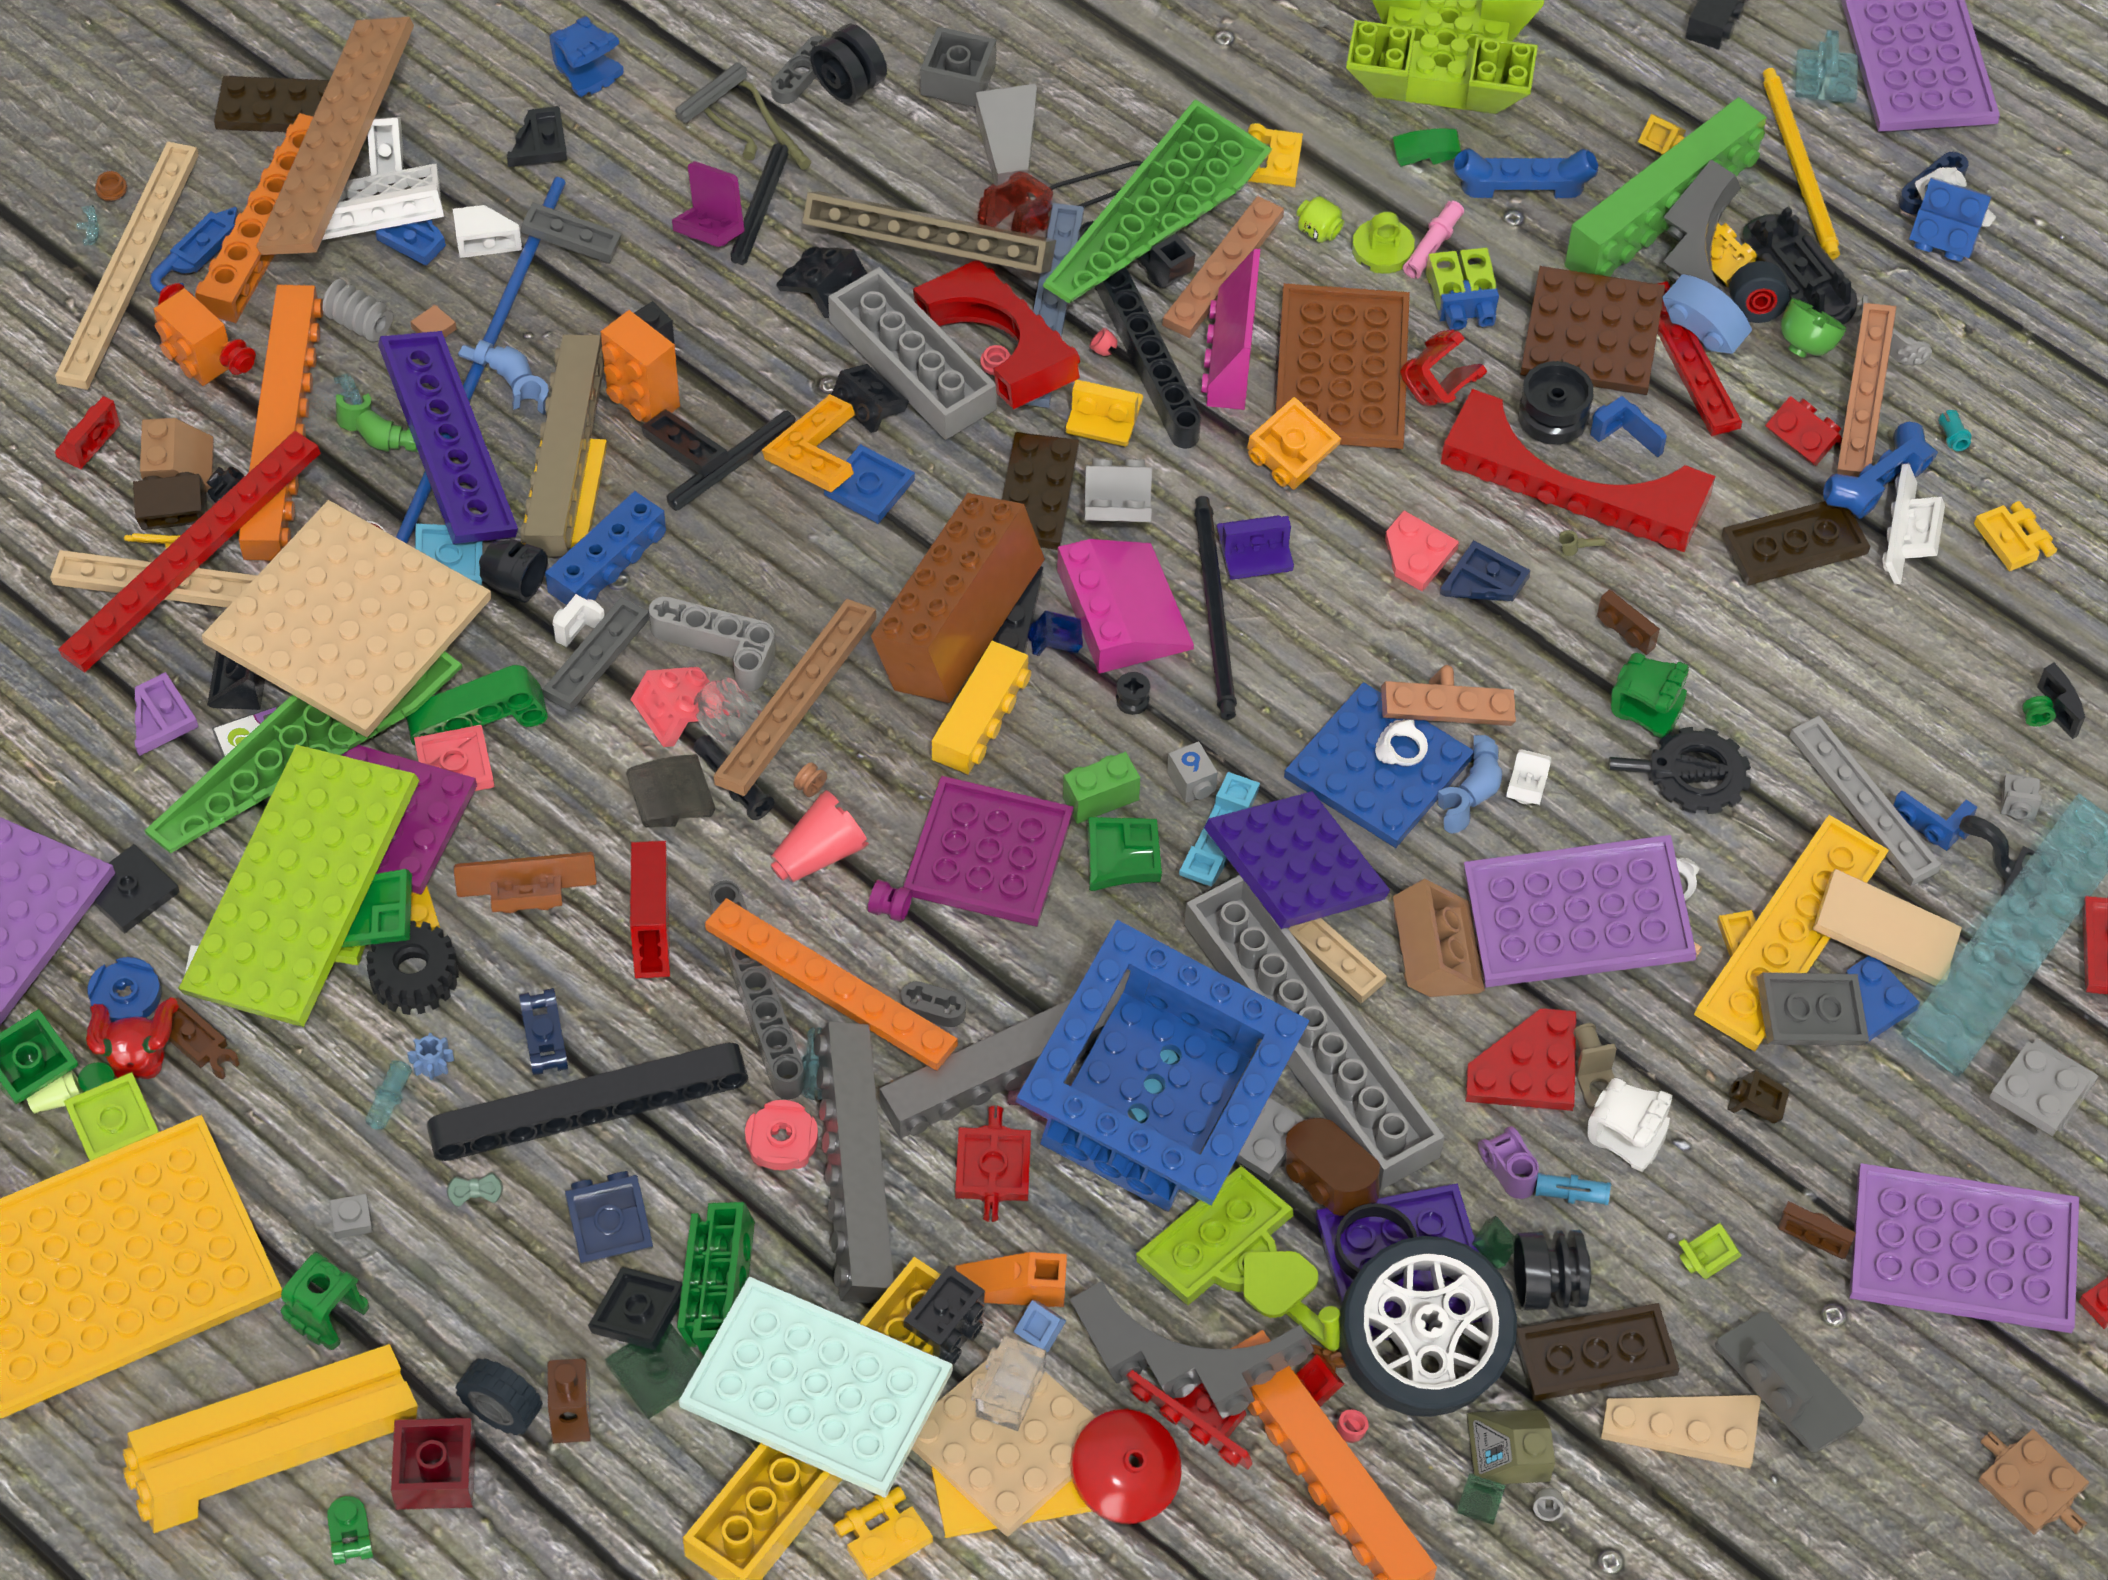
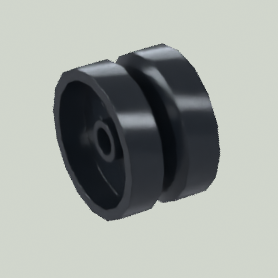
M851 23L840 27L833 32L830 38H826L815 45L810 52V62L820 84L832 97L845 104L855 102L865 94L866 90L874 88L884 81L887 76V64L878 44L865 30Z
M1558 361L1542 363L1530 370L1523 381L1522 397L1519 404L1518 420L1523 430L1533 439L1545 444L1561 445L1572 442L1580 437L1588 425L1590 408L1593 401V384L1589 376L1575 365Z

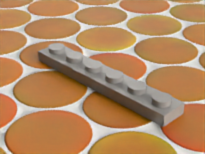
M1820 716L1791 730L1790 738L1871 838L1889 850L1886 856L1910 886L1939 872L1942 864Z

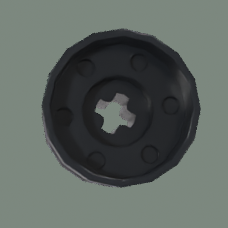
M1570 1230L1567 1241L1563 1231H1555L1551 1248H1548L1542 1232L1517 1233L1515 1235L1513 1248L1514 1281L1521 1310L1548 1309L1551 1292H1554L1560 1309L1569 1307L1570 1297L1575 1308L1586 1307L1591 1284V1262L1582 1231Z

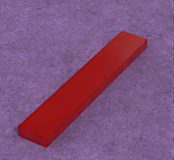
M1668 281L1657 283L1665 285L1664 295L1671 288ZM1663 301L1657 334L1710 435L1715 436L1741 429L1742 420L1697 336L1687 328L1671 323Z

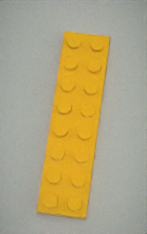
M1828 815L1700 1002L1694 1015L1755 1052L1766 1037L1756 977L1763 972L1808 973L1831 939L1813 930L1831 873L1837 869L1865 883H1869L1889 850L1833 816Z

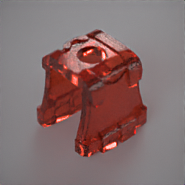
M1018 171L1012 174L1007 182L997 186L992 184L984 190V196L980 198L977 220L981 225L996 227L1003 219L1015 211L1011 231L1034 235L1037 231H1044L1048 227V213L1052 208L1053 191L1030 174ZM1029 192L1035 195L1036 199L1031 201Z

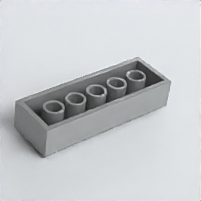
M880 267L828 296L829 321L945 440L997 409L996 384Z

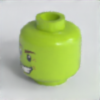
M1317 196L1311 201L1306 199L1302 202L1296 213L1299 217V230L1319 243L1327 240L1333 241L1344 225L1342 210L1322 196Z

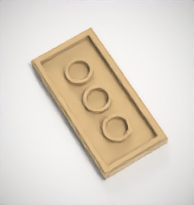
M1837 869L1830 875L1813 926V930L1938 988H1941L1946 981L1962 929L1959 925Z

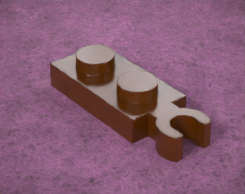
M177 997L179 1008L173 1014L172 1029L168 1040L199 1068H202L209 1062L214 1075L224 1079L226 1077L225 1072L220 1064L228 1061L235 1067H238L240 1064L237 1054L233 1050L226 1048L228 1046L226 1038Z

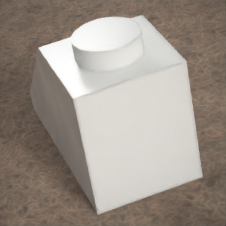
M401 117L374 118L368 132L371 176L403 170Z
M485 205L453 209L459 258L522 250L520 229L517 223Z

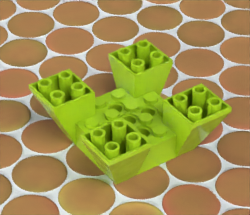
M1372 0L1382 23L1354 21L1346 69L1374 97L1497 114L1531 94L1538 45L1512 41L1544 6V0Z

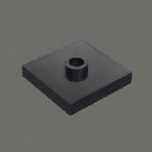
M133 844L109 862V864L113 865L115 874L93 904L125 934L180 891L178 885Z
M621 1267L588 1325L591 1333L656 1350L680 1307L683 1282Z

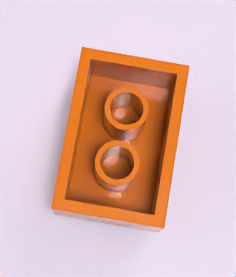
M626 311L601 331L604 372L607 384L606 392L613 402L620 403L626 407L636 420L646 423L665 409L672 413L680 407L675 344L632 311Z

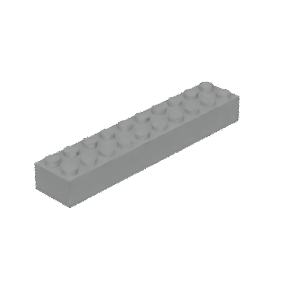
M1239 875L1187 902L1184 925L1220 974L1310 1020L1287 1065L1326 1118L1332 1120L1379 1161V1190H1383L1439 1159L1444 1135L1288 928L1281 929L1243 878Z

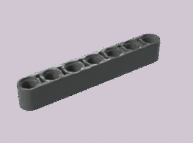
M725 880L719 881L711 887L709 892L711 915L726 898L747 910L742 893L735 883ZM720 939L772 1089L782 1099H794L803 1092L805 1087L803 1063L769 968ZM745 958L752 959V960L746 961V962L740 961V960L745 959ZM754 987H760V988H762V989L756 990V991L750 990L751 988H754ZM764 1016H771V1017H773V1018L768 1019V1020L761 1019V1018L764 1017ZM775 1045L783 1046L781 1049H772L771 1047ZM784 1075H793V1076H795V1077H793V1078H791V1079L781 1078V1077L784 1076Z

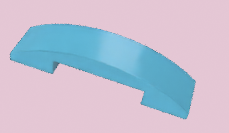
M1228 772L1216 795L1215 805L1209 818L1251 808L1260 783ZM1204 828L1195 846H1191L1179 871V875L1212 887L1222 873L1228 859Z

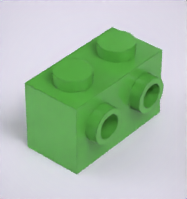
M1126 752L1115 756L1109 755L1097 763L1086 767L1074 768L1069 773L1063 775V800L1066 805L1074 807L1073 817L1078 824L1088 820L1089 817H1097L1139 801L1141 777Z

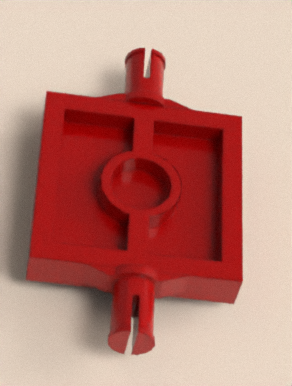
M995 1105L988 1108V1125L979 1128L959 1127L955 1198L984 1201L983 1220L987 1222L990 1221V1209H992V1222L999 1219V1202L1005 1200L1028 1201L1031 1130H1014L1002 1126L1004 1109L1001 1106H997V1118H994Z

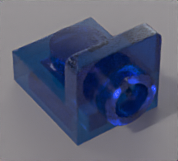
M1045 610L1029 628L1028 639L1031 641L1032 654L1040 656L1047 646L1078 653L1083 647L1081 619Z

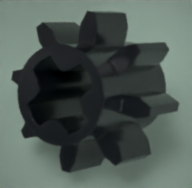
M218 467L206 482L211 486L208 490V495L215 503L218 502L245 477L244 474L234 467H228L226 471Z

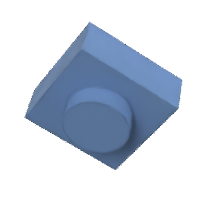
M1032 1300L1015 1328L1014 1333L1039 1350L1049 1352L1067 1320L1039 1301Z

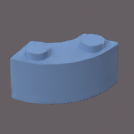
M1682 274L1662 297L1671 323L1681 325L1692 331L1701 340L1706 351L1733 354L1752 331L1746 316L1730 297L1714 285L1697 277Z

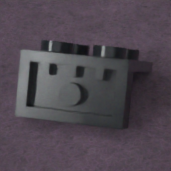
M948 1266L904 1319L903 1327L934 1347L933 1356L947 1361L954 1366L962 1353L960 1349L967 1339L973 1341L984 1326L982 1315L986 1309L984 1306L985 1290Z

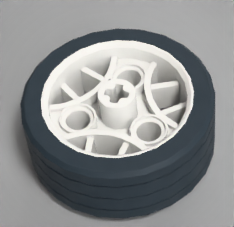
M1414 1237L1400 1240L1380 1250L1359 1271L1345 1292L1340 1308V1350L1352 1378L1368 1396L1384 1407L1410 1416L1433 1417L1449 1414L1474 1402L1498 1380L1510 1361L1516 1342L1517 1315L1512 1294L1503 1276L1485 1256L1466 1244L1445 1237ZM1414 1270L1431 1272L1434 1286L1433 1291H1413ZM1404 1273L1403 1287L1394 1284L1389 1279ZM1442 1274L1449 1276L1455 1282L1444 1287ZM1453 1297L1462 1299L1466 1305V1313L1463 1315L1453 1313L1449 1308V1299ZM1387 1301L1397 1302L1402 1308V1316L1400 1318L1389 1317L1384 1311V1303ZM1482 1318L1484 1333L1470 1323ZM1425 1322L1429 1324L1428 1331L1424 1329ZM1369 1325L1383 1331L1373 1342ZM1461 1333L1482 1346L1478 1360L1455 1352V1347ZM1390 1337L1398 1346L1403 1357L1387 1365L1380 1357L1376 1347L1386 1338ZM1431 1355L1435 1357L1439 1363L1438 1372L1429 1373L1425 1371L1421 1365L1422 1356ZM1454 1364L1468 1368L1471 1371L1456 1379ZM1406 1365L1408 1379L1394 1370Z

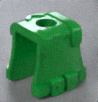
M1641 653L1631 654L1627 663L1623 665L1612 690V713L1620 719L1631 720L1651 731L1653 736L1662 739L1669 732H1672L1684 709L1687 690L1683 689L1688 677L1689 665L1679 661L1677 664L1645 658V655Z
M318 1252L313 1253L304 1262L281 1292V1298L285 1302L281 1308L282 1318L289 1324L291 1323L292 1328L302 1336L307 1335L308 1340L318 1346L323 1344L329 1350L336 1349L340 1344V1338L337 1336L329 1318V1313L339 1301L363 1315L368 1311L369 1304L365 1297L359 1295L356 1284L359 1282L358 1278L347 1271L345 1273ZM312 1281L325 1292H311L308 1289L309 1283Z

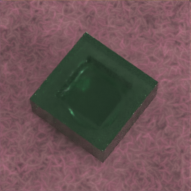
M1494 1216L1485 1221L1472 1244L1496 1269H1499L1507 1264L1513 1254L1515 1236L1497 1216Z
M1469 1473L1457 1513L1494 1525L1506 1485Z

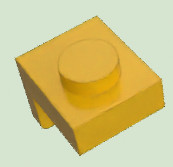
M1651 114L1638 142L1663 155L1685 138L1683 136L1686 130Z

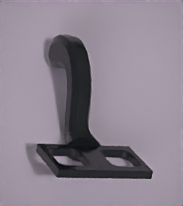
M1967 815L1963 817L1959 825L1960 830L1987 840L1993 847L1994 865L2006 882L2000 896L2032 911L2055 861L2025 846L2022 847L2016 860L2010 859L2008 840L1997 826L1977 816ZM2026 855H2031L2045 863L2042 875H2037L2023 868L2022 862ZM2018 881L2033 889L2034 893L2030 901L2026 902L2010 893L2013 882Z

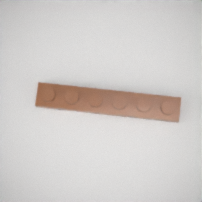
M1257 196L1164 315L1163 326L1191 338L1210 313L1211 300L1218 299V290L1221 284L1253 249L1261 247L1284 217V208Z
M1864 303L1837 474L1858 477L1867 465L1873 463L1896 306Z

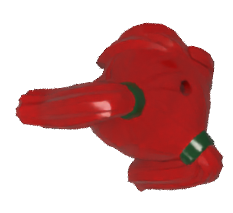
M170 997L163 1001L157 1007L153 1020L143 1017L120 1019L111 1023L107 1007L103 1004H94L90 1007L91 1019L86 1034L87 1046L92 1053L105 1056L117 1078L131 1072L135 1079L154 1078L162 1069L164 1046L171 1034L173 1014L179 1008L177 999Z

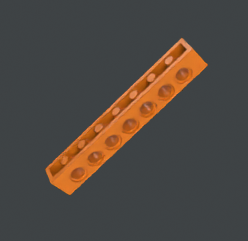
M299 113L295 122L288 126L283 143L275 149L271 164L263 170L259 185L256 190L251 191L248 197L247 206L242 213L237 215L235 226L230 235L224 238L222 249L217 258L212 259L204 281H200L197 285L196 299L218 319L237 323L275 255H262L256 246L313 116Z

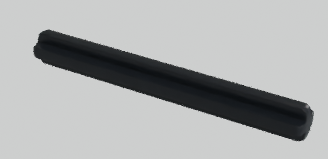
M775 143L772 146L743 220L744 232L737 236L730 253L731 261L734 264L744 265L748 261L789 155L788 147L785 144Z
M787 410L780 413L727 451L729 456L727 462L706 477L699 473L695 474L667 494L668 505L675 511L683 508L762 451L764 447L795 423L796 418Z

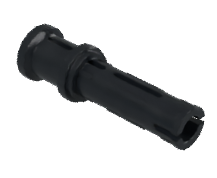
M703 735L694 743L693 750L716 773L728 755L710 735H707V737ZM757 780L745 796L729 790L730 797L734 801L740 802L747 809V816L751 820H759L766 816L775 803L770 794H764L757 786Z

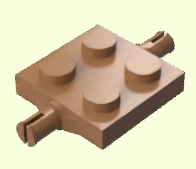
M2034 1429L2027 1433L2019 1442L2008 1447L1992 1431L1983 1437L1980 1443L1997 1458L1994 1464L1980 1476L1979 1482L2033 1535L2038 1533L2047 1523L2056 1521L2059 1518L2075 1534L2079 1533L2086 1526L2087 1522L2071 1508L2073 1500L2087 1488L2089 1481Z

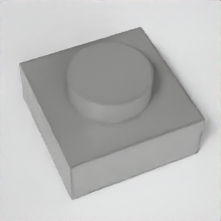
M367 1194L330 1200L336 1239L373 1232Z

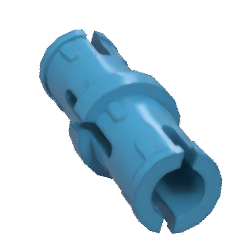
M1538 1173L1535 1196L1541 1195L1568 1199V1203L1575 1204V1201H1584L1608 1205L1611 1182L1605 1183L1578 1179V1175L1571 1174L1569 1178ZM1556 1186L1589 1190L1590 1192L1577 1191L1571 1189H1561L1557 1188Z

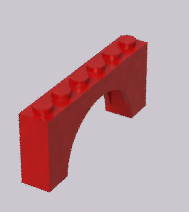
M974 260L913 288L915 303L938 326L957 322L984 323L1007 332L1018 342L1017 348L1012 355L1003 363L993 368L997 394L1013 410L1080 378L1078 369L1080 357L1077 350L1073 346H1068L1062 340L1060 334L1056 330L1053 331L1045 323L1041 315H1036L1024 299H1019L1013 293L1011 287L997 278L993 269L987 268L980 260Z

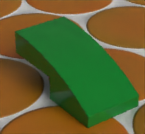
M1425 129L1393 137L1400 167L1427 158L1431 159L1433 165L1454 159L1462 151L1457 129Z

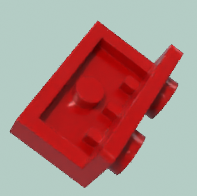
M1789 396L1765 426L1813 465L1817 466L1836 443L1841 446L1842 437L1839 434L1841 428L1828 417L1824 420L1815 415L1817 409L1802 398L1798 402Z

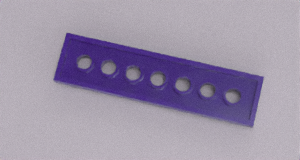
M442 331L380 336L378 343L380 352L452 543L459 544L516 537L518 531L517 524ZM419 359L426 365H418L414 363L412 360ZM428 383L436 389H426L421 384ZM431 408H438L444 414L434 413ZM445 432L455 438L447 439L442 437L440 433ZM456 457L458 460L464 463L456 464L452 462L449 458ZM465 482V483H467L469 486L474 487V488H473V489H465V488L461 487V486L459 485V483ZM469 508H476L483 512V514H474L469 511Z

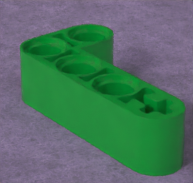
M512 665L432 696L416 712L407 716L406 720L411 743L415 745L414 737L476 725L483 726L509 715H512L522 726H538L547 720L548 714L541 685L526 667Z

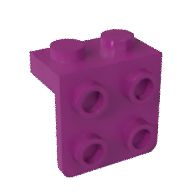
M693 161L688 164L693 207L672 219L673 231L686 235L689 238L709 243L715 247L724 246L728 241L744 232L738 179L732 173Z

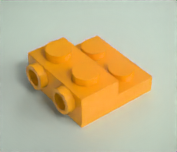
M1293 397L1249 436L1247 449L1249 450L1248 455L1256 465L1262 466L1265 464L1273 471L1272 477L1278 485L1282 487L1288 485L1295 490L1316 471L1317 464L1340 445L1341 438L1299 400Z

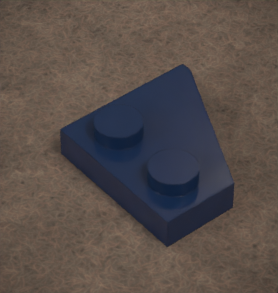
M1473 540L1441 586L1440 594L1444 597L1514 601L1530 578L1531 570Z

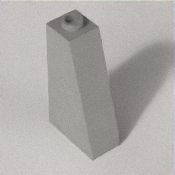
M1036 84L975 92V114L997 195L1028 190L1036 117Z

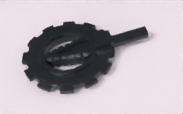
M1693 727L1679 729V734L1674 736L1668 733L1659 740L1661 747L1659 750L1653 749L1649 760L1609 757L1608 770L1648 773V780L1653 781L1654 785H1660L1663 790L1661 795L1670 803L1675 801L1683 805L1682 810L1696 813V810H1707L1708 814L1721 813L1722 807L1727 805L1733 808L1743 798L1740 796L1741 791L1748 792L1751 778L1746 777V770H1750L1751 766L1747 756L1742 757L1738 752L1740 746L1731 738L1725 740L1718 736V731L1705 728L1704 731H1694ZM1689 752L1707 753L1716 758L1719 764L1715 761L1709 762L1707 759L1702 760V758H1694V756L1690 755L1687 757L1686 754ZM1716 779L1722 781L1720 785L1711 789H1699L1688 785L1694 781L1695 783H1700L1701 781L1708 782V780L1711 782L1716 781Z

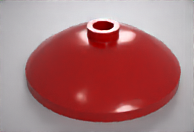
M1117 1409L1097 1416L1081 1430L1071 1452L1070 1468L1075 1489L1082 1501L1094 1513L1106 1520L1120 1524H1136L1147 1521L1164 1511L1172 1502L1179 1489L1182 1465L1178 1447L1171 1434L1159 1421L1140 1411ZM1130 1455L1137 1457L1139 1461L1138 1468L1131 1466L1129 1463Z

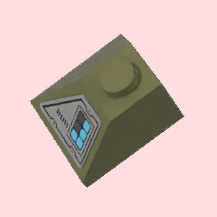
M1543 1410L1467 1413L1475 1485L1550 1482L1555 1466L1551 1427Z

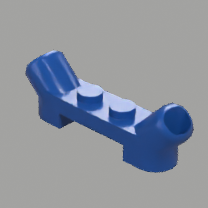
M1468 148L1456 155L1453 171L1455 175L1462 179V191L1474 198H1493L1494 190H1554V198H1574L1581 195L1584 183L1598 174V162L1595 155L1586 149H1581L1568 158H1483L1474 150Z
M1905 422L1899 425L1893 435L1895 451L1887 450L1880 457L1876 465H1867L1858 477L1840 474L1831 475L1826 481L1823 490L1825 502L1829 506L1848 508L1861 519L1875 508L1886 489L1883 486L1901 473L1902 464L1909 463L1915 478L1929 467L1938 453L1936 449L1925 441L1923 426L1916 422Z

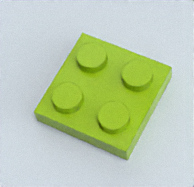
M132 1072L64 1100L67 1112L89 1161L159 1132Z

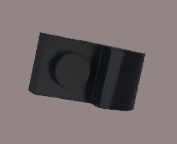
M1174 234L1151 247V250L1137 259L1148 270V280L1155 286L1164 288L1193 271L1195 253L1177 234Z

